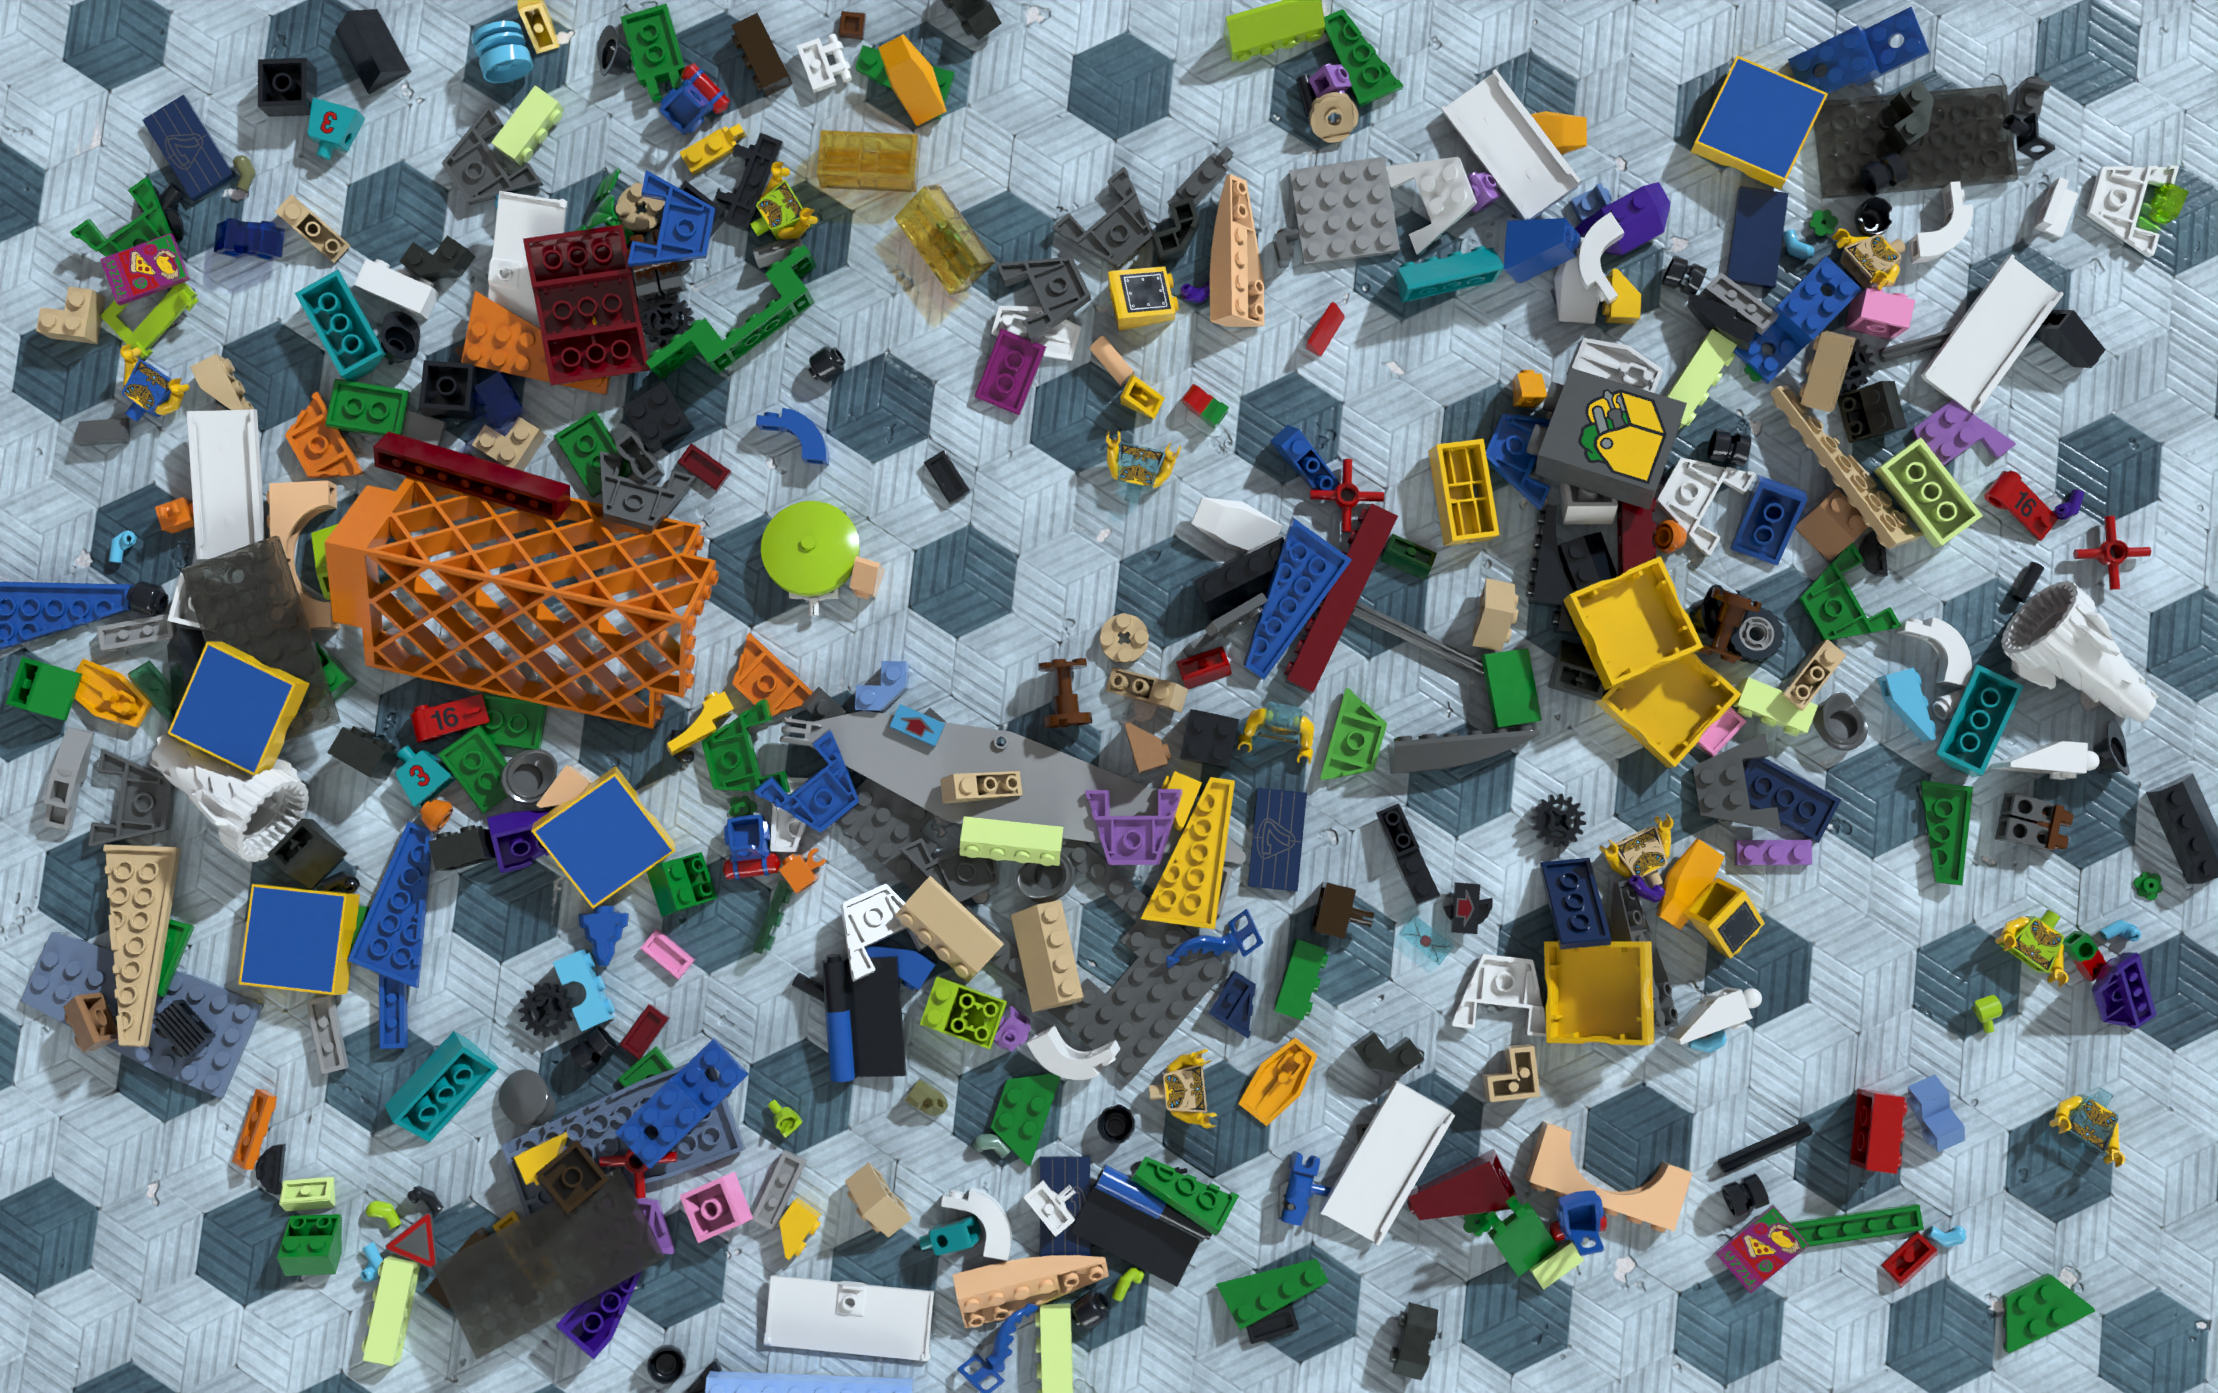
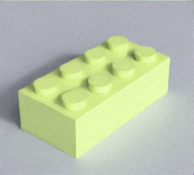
M1921 437L1911 442L1873 470L1933 548L1943 546L1983 516Z

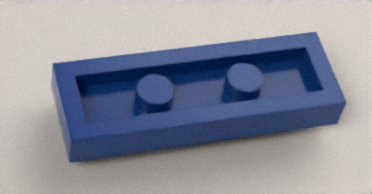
M379 974L380 1049L407 1048V984Z

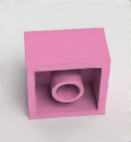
M1877 287L1867 288L1850 302L1845 329L1893 340L1909 329L1915 300L1907 298L1908 296L1902 293L1889 294L1883 292V289L1879 290Z
M735 1171L679 1195L698 1243L753 1219Z

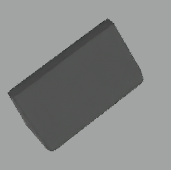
M129 418L79 421L74 443L80 446L130 442Z

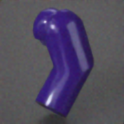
M1210 280L1201 288H1195L1190 286V284L1182 285L1180 289L1181 297L1189 302H1203L1210 296Z
M2072 490L2069 502L2055 507L2054 514L2057 516L2056 518L2066 520L2077 515L2080 511L2084 492Z
M1634 875L1629 880V883L1641 898L1655 903L1661 901V898L1665 895V890L1661 886L1655 885L1651 889L1646 886L1639 875Z

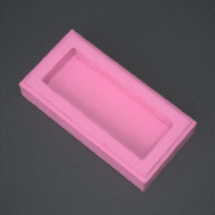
M1730 706L1717 721L1704 731L1697 745L1712 758L1747 721Z
M658 929L654 930L640 948L678 980L681 979L695 961L693 957Z

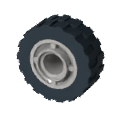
M1761 607L1759 613L1746 609L1740 627L1734 626L1727 648L1732 653L1741 656L1742 659L1740 661L1752 664L1763 662L1779 651V647L1782 646V639L1784 638L1782 623L1780 624L1779 618L1774 616L1770 610L1767 611ZM1750 630H1755L1758 633V641L1750 637Z

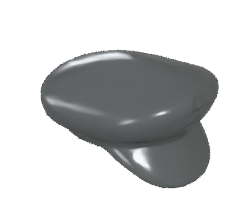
M1838 692L1818 704L1813 724L1821 738L1829 746L1841 751H1850L1859 747L1865 741L1868 734L1867 721L1848 694Z
M543 749L525 750L518 753L507 762L502 770L501 786L504 793L519 804L539 802L557 778L558 766L556 759L551 753Z
M1061 852L1059 866L1025 863L1016 876V884L1020 892L1034 902L1040 904L1052 902L1064 896L1071 889L1075 879V869L1069 857Z
M521 1069L510 1074L501 1085L499 1091L500 1107L507 1118L516 1125H542L554 1116L556 1110L555 1101L544 1079L538 1073L528 1069Z

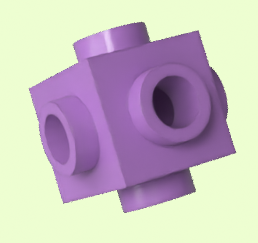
M1326 64L1320 67L1318 72L1308 79L1317 98L1332 92L1345 93L1346 90L1352 87L1348 72L1342 65Z
M1473 172L1467 176L1477 204L1471 209L1473 213L1487 209L1502 197L1501 192L1496 186L1495 179L1488 172L1479 174Z
M1010 1005L1002 1016L994 1042L1003 1049L1006 1047L1013 1052L1017 1046H1022L1027 1040L1028 1033L1031 1030L1030 1019Z

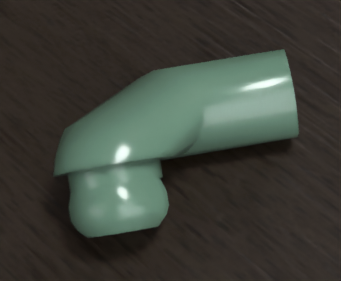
M981 1134L973 1142V1147L976 1151L982 1152L983 1150L994 1149L1002 1159L1011 1151L996 1134Z

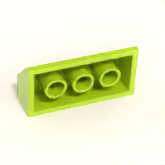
M1282 0L1226 16L1223 37L1231 62L1237 60L1238 62H1245L1258 54L1265 56L1282 47L1290 49L1303 41L1314 42L1319 40L1325 30L1322 1Z

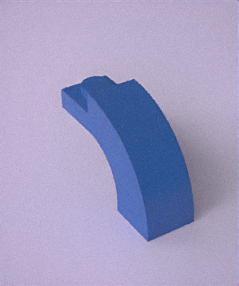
M782 408L781 417H779V414L765 412L764 416L757 415L756 425L760 430L787 432L796 436L801 442V458L805 463L829 465L827 444L816 425L805 415L788 408Z

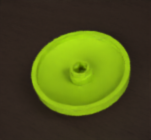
M804 501L784 508L768 523L761 540V557L770 578L785 591L799 596H820L836 590L851 577L856 556L860 557L859 537L850 518L837 507L820 501Z

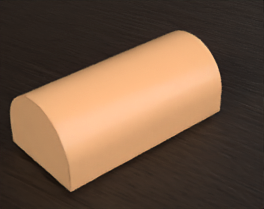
M1105 336L1099 337L1090 346V351L1120 386L1125 385L1131 375H1135L1134 371Z

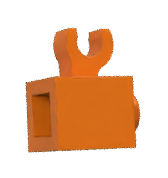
M182 497L155 507L161 529L173 534L194 526L193 501Z
M818 848L809 851L807 861L803 855L795 856L791 854L781 862L784 866L778 870L796 894L801 893L819 879L814 869L823 866L827 860L825 858L819 862L814 860L813 857L819 851Z

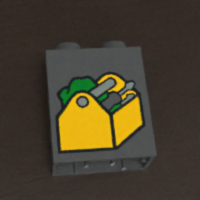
M1570 368L1564 385L1551 382L1544 401L1543 410L1552 412L1553 416L1548 428L1535 425L1526 453L1538 456L1535 474L1650 510L1687 403Z

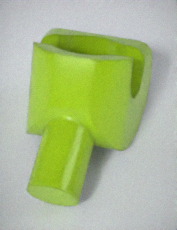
M1990 995L1976 1000L1974 1006L1971 1007L1980 1023L1983 1024L1985 1033L1994 1032L1993 1019L2002 1015L2001 1002L1995 995Z
M776 1100L768 1104L769 1109L775 1115L773 1120L776 1128L780 1130L784 1138L788 1137L802 1124L801 1117L791 1108L784 1107L782 1109Z

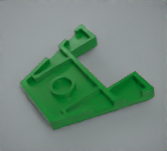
M145 177L128 189L129 193L144 210L143 214L108 239H106L91 219L85 220L70 231V233L75 238H79L87 243L94 251L100 252L107 257L170 234L171 230L149 177Z
M1851 543L1841 551L1798 598L1822 642L1827 639L1834 640L1901 627L1891 607L1867 618L1845 580L1844 572L1864 562L1854 543Z
M767 699L760 700L751 709L741 713L731 723L724 725L701 741L713 789L754 792V789L772 776L787 794L791 793L786 771H780L763 777L760 774L749 728L773 721Z

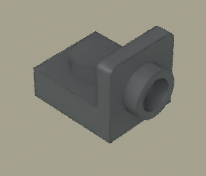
M2036 76L2026 78L2017 86L2013 114L2028 117L2035 112L2039 116L2044 92L2050 88L2051 82L2043 81L2042 78Z
M1283 228L1274 234L1272 242L1279 269L1288 267L1291 258H1293L1291 243L1287 244V242L1297 240L1299 236L1298 229Z
M820 687L802 703L818 720L846 714V711Z

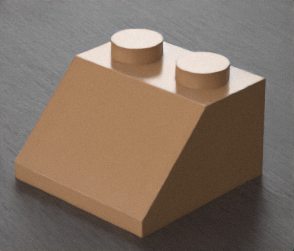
M1836 488L1827 493L1796 524L1794 529L1829 562L1854 542L1869 526L1863 522L1860 511L1853 507L1847 498Z
M1130 722L1126 723L1124 728L1138 774L1167 766V760L1171 758L1167 743L1162 745L1161 739Z
M102 992L77 995L63 1006L65 1020L72 1026L75 1033V1043L82 1049L83 1053L95 1051L118 1040L117 1025Z

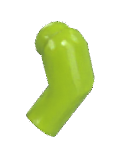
M377 1200L370 1202L365 1209L368 1217L384 1218L390 1230L402 1224L391 1203Z
M1137 1267L1130 1268L1119 1278L1112 1297L1117 1301H1123L1131 1282L1140 1284L1144 1277V1272L1137 1270Z

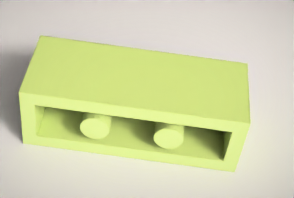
M535 85L491 143L499 152L521 167L524 162L526 163L532 158L533 151L537 145L545 141L548 131L553 124L555 125L561 120L564 109L558 101Z
M1749 677L1741 679L1738 687L1741 695L1731 705V707L1738 709V714L1749 718L1752 715L1761 719L1760 722L1770 727L1780 726L1784 728L1783 732L1792 736L1808 733L1818 705L1810 702L1801 711L1782 695L1784 691Z

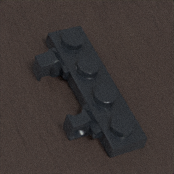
M760 133L756 144H750L749 148L738 144L735 145L733 156H739L744 159L745 172L738 189H734L733 193H724L718 188L715 195L716 201L725 204V209L729 211L725 219L726 224L749 232L750 224L753 222L758 210L756 204L768 185L772 175L771 166L778 160L784 145L783 141Z

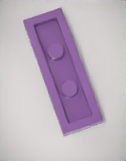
M1734 840L1735 865H1812V840Z

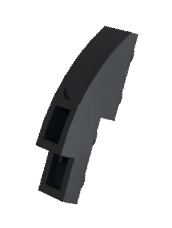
M1398 803L1377 812L1376 815L1390 851L1416 906L1440 897V893L1420 853V847L1400 804Z

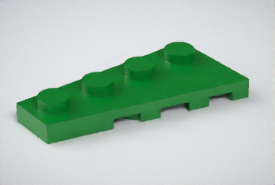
M1343 9L1324 17V32L1339 65H1342L1348 72L1349 80L1352 84L1350 90L1358 108L1403 89L1404 85L1399 79L1397 80L1394 77L1389 66L1385 62L1383 63L1376 54L1374 47L1368 44L1361 35L1362 32Z
M862 45L855 67L856 71L893 91L880 51ZM932 66L944 104L946 105L955 73ZM943 113L936 116V118L941 120Z
M1921 780L1920 788L1934 882L1962 886L1973 787Z
M1146 1156L1131 1178L1215 1236L1221 1231L1239 1197L1238 1194L1233 1192L1228 1194L1220 1191V1187L1210 1183L1208 1186L1196 1181L1197 1177L1187 1174L1184 1176L1175 1171V1168Z
M1313 1259L1217 1283L1216 1285L1241 1331L1327 1284L1329 1281L1318 1260Z

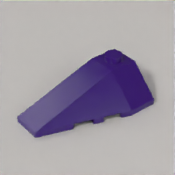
M552 810L517 811L487 817L500 874L526 868L533 864V860L544 854L546 856L550 855L531 830L534 822Z
M624 1249L559 1321L556 1329L594 1360L612 1340L646 1262L632 1249Z

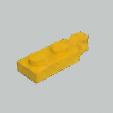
M740 124L729 129L726 126L679 153L692 175H695L733 153L736 142L746 137V134Z

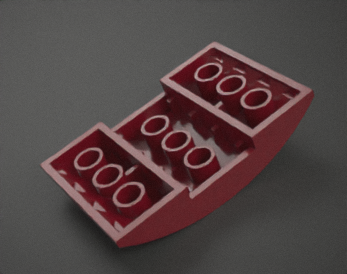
M623 224L523 238L551 386L650 371V367L645 362L648 360L631 267H628L629 256ZM593 317H595L598 324L593 325Z

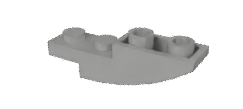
M72 727L67 729L48 781L43 803L47 804L43 825L66 831L72 829L81 782L86 780L95 733Z

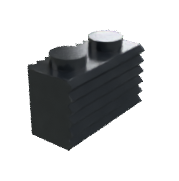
M183 999L174 1000L153 1019L156 1033L173 1044L171 1048L179 1057H194L216 1037V1034L209 1029V1026L203 1022L199 1015Z

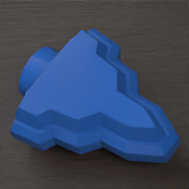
M596 906L593 908V913L578 914L579 925L585 929V937L592 943V952L599 966H609L615 954V943L622 938L623 928L628 926L629 913L614 912V906Z

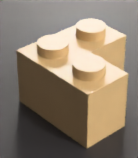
M68 287L64 310L40 307L36 331L51 339L98 344L102 323L100 315L104 311L106 297L92 289Z
M518 417L506 437L489 426L484 425L472 446L504 466L524 471L547 435L521 417Z
M1486 578L1480 595L1479 614L1473 629L1472 646L1501 652L1504 643H1509L1512 632L1510 626L1516 623L1518 617L1516 607L1519 595L1515 594V584Z
M1530 1044L1504 1046L1507 1072L1482 1074L1485 1100L1498 1102L1540 1097L1534 1046Z
M869 1162L845 1180L849 1188L847 1192L849 1198L854 1204L858 1205L856 1212L863 1221L869 1220L870 1225L877 1233L881 1231L889 1238L912 1219L903 1201L889 1189L882 1174Z

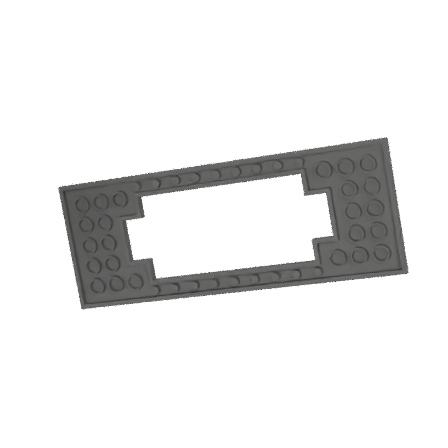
M931 708L924 713V715L940 722H946ZM867 778L856 790L859 803L835 822L915 892L927 878L899 849L923 838L930 855H932L939 846L921 830L935 814ZM1063 838L1061 852L1069 857L1073 866L1136 921L1120 941L1139 957L1107 994L1087 978L1081 985L1083 993L1081 1002L1047 1010L1093 1050L1116 1040L1121 1049L1116 1054V1059L1110 1065L1131 1082L1228 968L1210 952L1202 954L1201 948L1197 953H1192L1191 950H1188L1187 956H1179L1180 961L1174 966L1167 968L1166 957L1171 955L1179 945L1193 937L1178 924L1141 919L1149 899L1112 866L1108 865L1104 859L1083 841ZM964 901L960 904L1004 943L991 960L1027 991L1018 949Z

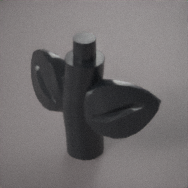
M170 183L160 195L157 188L153 186L172 235L175 237V240H183V220L180 214L174 210V207L185 195L184 192L175 184ZM136 201L137 206L143 211L141 214H143L144 210Z

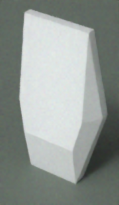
M1579 248L1575 258L1558 265L1554 276L1558 321L1594 324L1599 299L1594 293L1596 287L1593 286L1586 291L1580 280L1578 271Z
M999 306L991 334L998 337L1002 328L1029 339L1022 321L1044 312L1041 307ZM1065 319L1036 341V343L1047 347L1044 357L1072 361L1082 327Z
M1583 338L1572 366L1574 369L1655 393L1663 372L1662 368L1629 345Z
M1201 497L1191 524L1224 548L1247 552L1277 537L1282 528L1281 524L1244 502Z

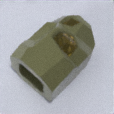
M921 1078L905 1100L925 1114L932 1116L942 1114L948 1108L947 1099L941 1091Z

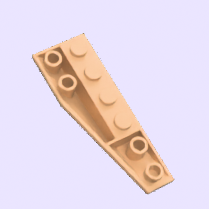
M1229 174L1226 176L1219 202L1211 248L1210 322L1225 327L1264 326L1265 314L1264 278L1247 181Z
M1080 1255L1022 1258L952 1274L965 1329L979 1327L982 1324L994 1321H1003L1015 1311L1024 1308L1027 1303L1040 1306L1109 1277L1105 1257Z

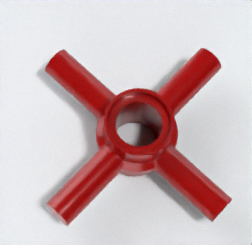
M1343 459L1342 484L1338 485L1335 491L1310 490V500H1334L1342 508V533H1351V509L1359 501L1384 502V492L1359 491L1357 486L1352 484L1353 459ZM1344 490L1350 491L1353 495V500L1344 501L1341 498V492Z
M2105 516L2106 541L2098 549H2075L2073 556L2074 559L2097 558L2099 563L2108 566L2110 590H2119V564L2127 557L2151 556V548L2128 547L2125 542L2117 540L2115 516ZM2110 548L2115 551V558L2110 555Z
M631 1149L625 1155L600 1157V1167L625 1165L627 1170L634 1173L635 1197H646L644 1172L649 1168L645 1164L638 1165L634 1162L633 1155L635 1153ZM668 1152L657 1163L677 1162V1152Z

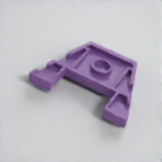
M1954 400L1949 401L1911 429L1914 440L1921 437L1943 466L1979 439L1995 459L2016 445L2014 441Z
M1158 789V816H1110V790H1085L1087 800H1089L1093 819L1096 821L1100 833L1099 837L1108 865H1160L1182 796V789Z

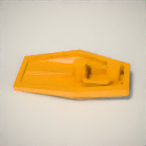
M904 34L878 47L891 88L916 126L946 112L932 65Z
M1547 111L1530 114L1561 155L1587 147V117Z
M82 659L75 671L83 674L75 699L96 717L139 728L153 702L122 673Z
M1696 838L1667 873L1663 886L1665 895L1659 902L1656 915L1676 929L1681 930L1689 920L1683 912L1714 881L1725 856Z
M1296 1037L1292 1038L1260 1064L1238 1104L1264 1125H1269L1301 1095L1318 1054Z

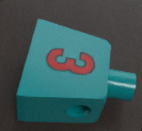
M313 97L307 133L315 143L319 144L316 156L325 160H331L334 149L345 152L349 151L364 123L365 117L356 109Z
M406 746L396 754L404 765L395 772V775L414 807L422 808L427 801H431L456 780L447 766L429 751L421 750L415 754L409 746Z
M970 1214L935 1225L929 1230L928 1235L919 1237V1243L923 1252L933 1249L934 1254L939 1256L971 1248L983 1236L977 1216Z

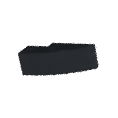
M1690 293L1688 308L1709 331L1712 329L1737 344V348L1749 352L1756 336L1757 326L1736 319V308Z

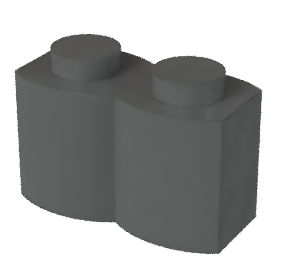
M627 432L615 442L618 452L631 464L634 473L645 483L653 485L665 475L662 465L649 453L644 442L634 433Z

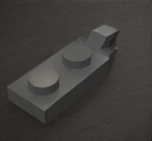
M1226 146L1218 156L1215 153L1210 155V157L1208 156L1176 190V194L1182 199L1192 197L1196 207L1226 176V172L1229 169L1227 163L1233 158L1234 152Z

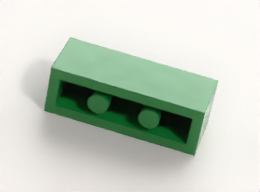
M1295 939L1273 1007L1275 1012L1302 1021L1304 1016L1309 1017L1313 1006L1310 998L1312 992H1317L1321 981L1317 976L1320 968H1325L1328 954H1325V948Z

